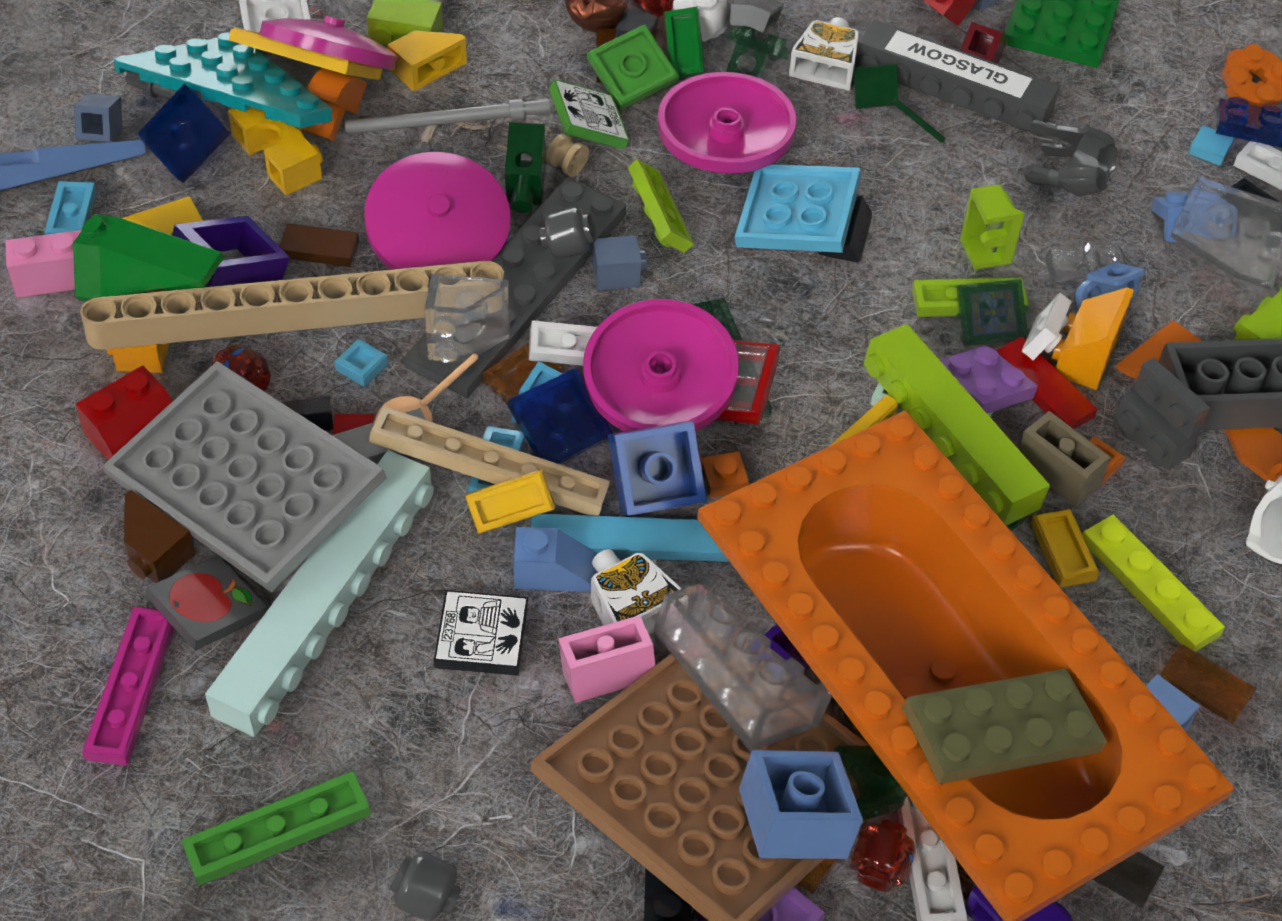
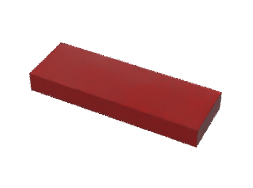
M1020 337L996 350L1002 358L1015 368L1021 370L1026 377L1038 385L1032 400L1045 413L1052 412L1073 429L1095 418L1097 408L1041 354L1032 360L1022 352L1026 342L1024 337Z

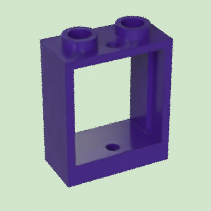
M249 216L175 224L172 236L219 252L238 249L245 256L243 258L222 260L205 287L283 280L290 257Z

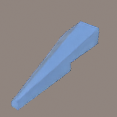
M144 139L44 147L27 152L0 154V191L146 154Z

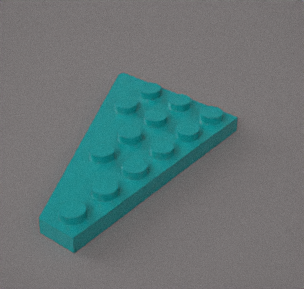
M230 32L221 33L218 35V38L207 40L190 39L187 41V44L177 46L159 45L152 51L114 58V68L118 74L127 71L139 73L141 81L156 83L161 87L181 93L186 91V88L201 92V97L204 100L219 102L224 106L244 112L249 110V107L265 111V118L282 121L287 125L297 128L332 121V108L257 49L229 41Z

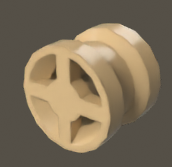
M562 133L556 136L549 145L546 153V162L554 168H562L565 175L574 177L584 168L588 160L589 149L582 143H573L570 136Z

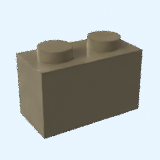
M1050 411L1024 431L1019 446L1020 452L1050 484V488L1075 507L1101 486L1111 459L1109 455Z

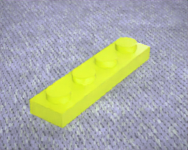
M1114 514L1083 532V538L1090 552L1191 655L1222 635L1225 626Z

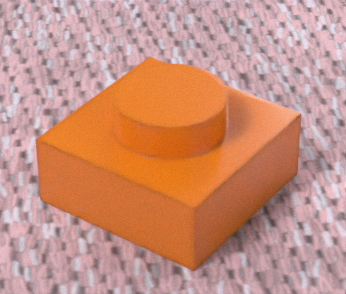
M739 451L701 457L703 462L702 474L710 498L729 495L749 485Z

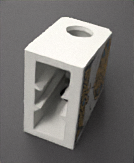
M840 17L833 18L830 23L819 20L812 21L792 49L789 76L850 91L858 31L849 28L848 22Z
M606 549L594 557L592 565L598 573L594 574L591 578V600L603 626L640 615L650 635L684 617L686 593L643 553H636L620 561L611 549Z

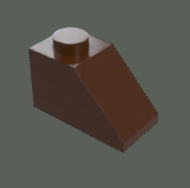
M129 490L125 494L124 544L129 557L127 564L138 577L142 579L148 577L153 582L158 583L174 575L196 555L190 530L134 491Z

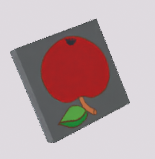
M219 555L147 587L148 600L195 651L260 620L267 609V606Z

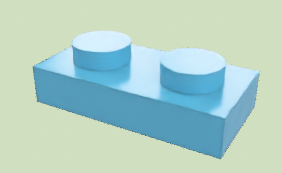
M58 181L44 232L45 235L82 230L84 223L91 218L97 191L94 182Z

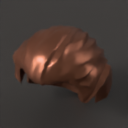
M565 0L571 19L583 29L596 32V29L616 28L617 23L623 17L624 11L628 8L623 0Z

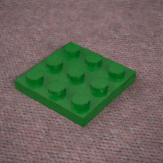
M1017 0L1005 31V36L1008 38L1006 45L1098 68L1119 0Z

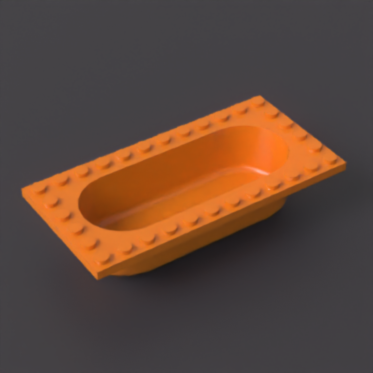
M906 410L698 509V521L1003 921H1023L1231 796L1234 786ZM1067 669L1107 740L1103 750L1099 753L939 784L904 714L902 706L906 698L910 696Z

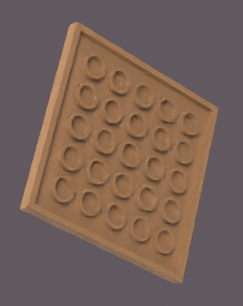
M710 625L532 759L530 772L708 921H757L824 860L759 858L739 792L752 750L839 752L863 818L862 824L895 795L901 787L869 744Z

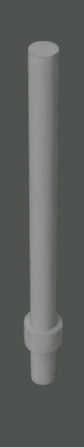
M522 99L508 100V104L344 120L346 134L508 117L512 121L522 120L527 115L551 113L549 99L523 102Z

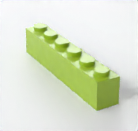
M904 324L870 339L863 363L869 375L876 378L888 392V395L898 401L897 404L903 411L906 410L1002 522L1007 526L1040 510L1050 484L908 324Z

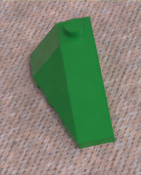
M93 214L84 223L82 231L73 242L75 297L79 301L87 302L98 297L141 294L158 289L172 291L205 287L224 259V255L217 250L120 217Z

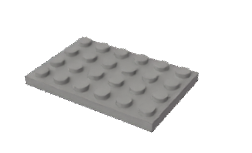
M218 361L102 466L107 476L128 491H134L190 530L191 536L271 593L387 479L383 468Z

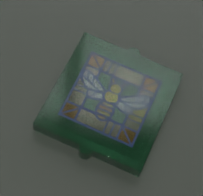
M1021 279L956 286L959 313L956 315V318L961 323L963 347L1012 342L1020 337H1024L1027 340L1026 313L1029 308L1024 305Z

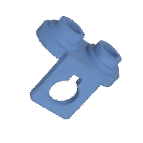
M1115 262L1088 273V279L1075 292L1078 309L1083 300L1126 287L1134 289L1132 301L1139 291V277L1145 275L1144 269Z

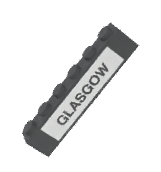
M874 19L857 44L854 67L897 64L898 84L1034 133L1031 128L1032 121L1039 120L1047 123L1053 113L1060 88L1059 85Z

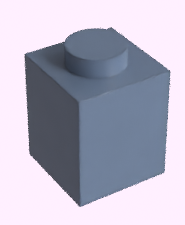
M86 94L74 104L76 139L111 142L123 130L121 96Z
M636 235L598 238L592 243V267L597 291L640 287L641 272L647 271V257L645 249L639 250Z

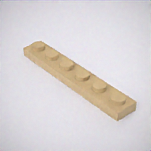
M385 406L382 407L370 432L369 443L493 484L543 469L555 504L589 516H599L610 483L608 480Z

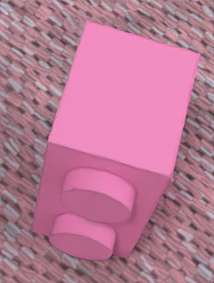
M82 230L5 240L6 267L16 298L75 290L73 242Z
M640 615L558 638L563 674L575 703L625 689L655 666L654 646Z

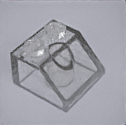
M431 274L425 304L428 359L463 363L472 354L479 356L509 338V280Z

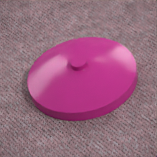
M326 15L323 22L298 18L262 20L259 35L279 42L390 70L395 69L397 55L380 43L345 28V20Z
M713 72L691 77L674 86L664 96L658 109V133L667 150L684 163L705 171L729 174L750 172L764 168L780 159L789 150L795 137L796 112L790 99L773 84L747 74Z
M425 152L405 157L389 166L379 175L366 199L365 231L368 242L378 259L390 270L492 261L506 245L509 236L510 208L501 185L484 167L460 155L445 152Z
M652 299L636 302L617 310L596 328L588 341L584 353V383L589 399L599 414L622 431L690 421L694 422L695 432L715 421L729 405L737 386L739 363L737 350L730 334L714 316L686 302L671 299Z

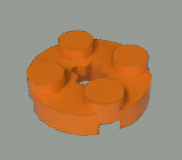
M1249 44L1245 49L1235 52L1229 58L1222 70L1221 77L1222 80L1225 79L1227 85L1225 92L1234 103L1245 109L1257 111L1259 107H1269L1268 109H1272L1282 101V60L1278 56L1262 49L1257 44ZM1252 75L1258 76L1262 81L1254 83Z

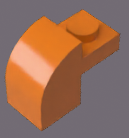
M321 68L313 76L307 89L332 108V121L300 129L334 142L345 111L357 114L368 82L356 76Z

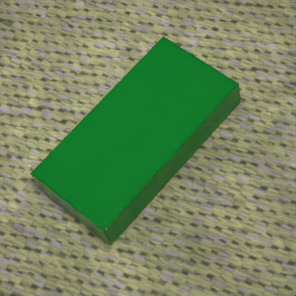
M698 7L665 11L669 61L678 73L679 79L705 74Z

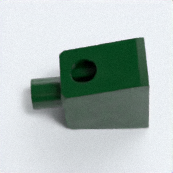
M509 122L505 163L506 197L508 202L511 203L513 211L528 213L532 210V205L542 203L546 171L545 124ZM521 154L530 155L532 160H521Z

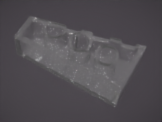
M701 584L665 594L653 631L750 752L819 727L832 697L822 682L817 685L803 675L805 668L791 657L786 661L769 647L771 640L760 631L754 632L743 627L739 623L741 616Z

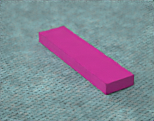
M136 606L132 609L82 751L85 760L128 766L174 630V627L158 609Z

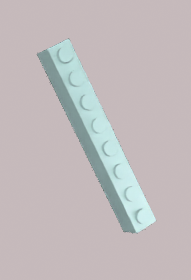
M387 450L377 464L383 468L387 479L306 558L205 693L211 717L252 737H256L264 725H269L274 720L279 709V703L288 691H294L299 685L303 670L311 659H317L322 653L326 638L334 627L338 628L342 625L348 614V607L356 596L361 597L365 593L372 574L378 566H383L388 561L392 546L400 536L404 537L408 533L413 517L420 507L425 508L429 504L434 492V487L431 485L430 467Z

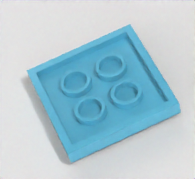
M770 164L755 170L735 234L736 247L842 253L861 182L860 168Z

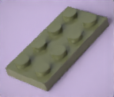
M1067 669L910 696L906 698L902 706L904 714L939 784L1099 753L1107 743Z

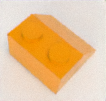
M1126 287L1083 300L1077 314L1070 312L1068 316L1069 321L1063 330V333L1068 336L1066 339L1061 338L1052 354V359L1058 361L1056 369L1068 381L1097 391L1118 341L1134 289Z

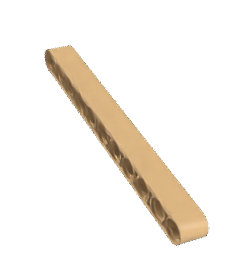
M478 261L98 297L85 302L81 307L80 313L87 343L93 348L105 350L487 312L496 310L503 303L504 271L495 262Z

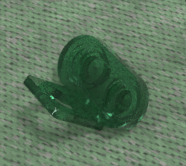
M737 26L736 29L728 31L726 37L727 40L736 43L726 72L742 73L759 78L768 54L788 60L790 52L785 47L787 40L768 34L767 40L763 39V41H760L755 36L756 29L748 26ZM749 48L754 49L753 56L756 60L754 69L748 73L741 72L738 68L740 56L746 54Z

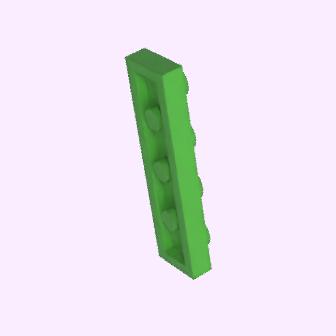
M351 771L181 841L197 884L200 886L371 815L359 782L354 772Z

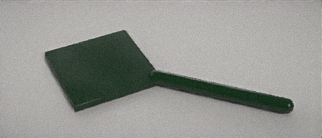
M897 64L854 67L856 109L896 106L936 140L944 142L945 138L899 100Z

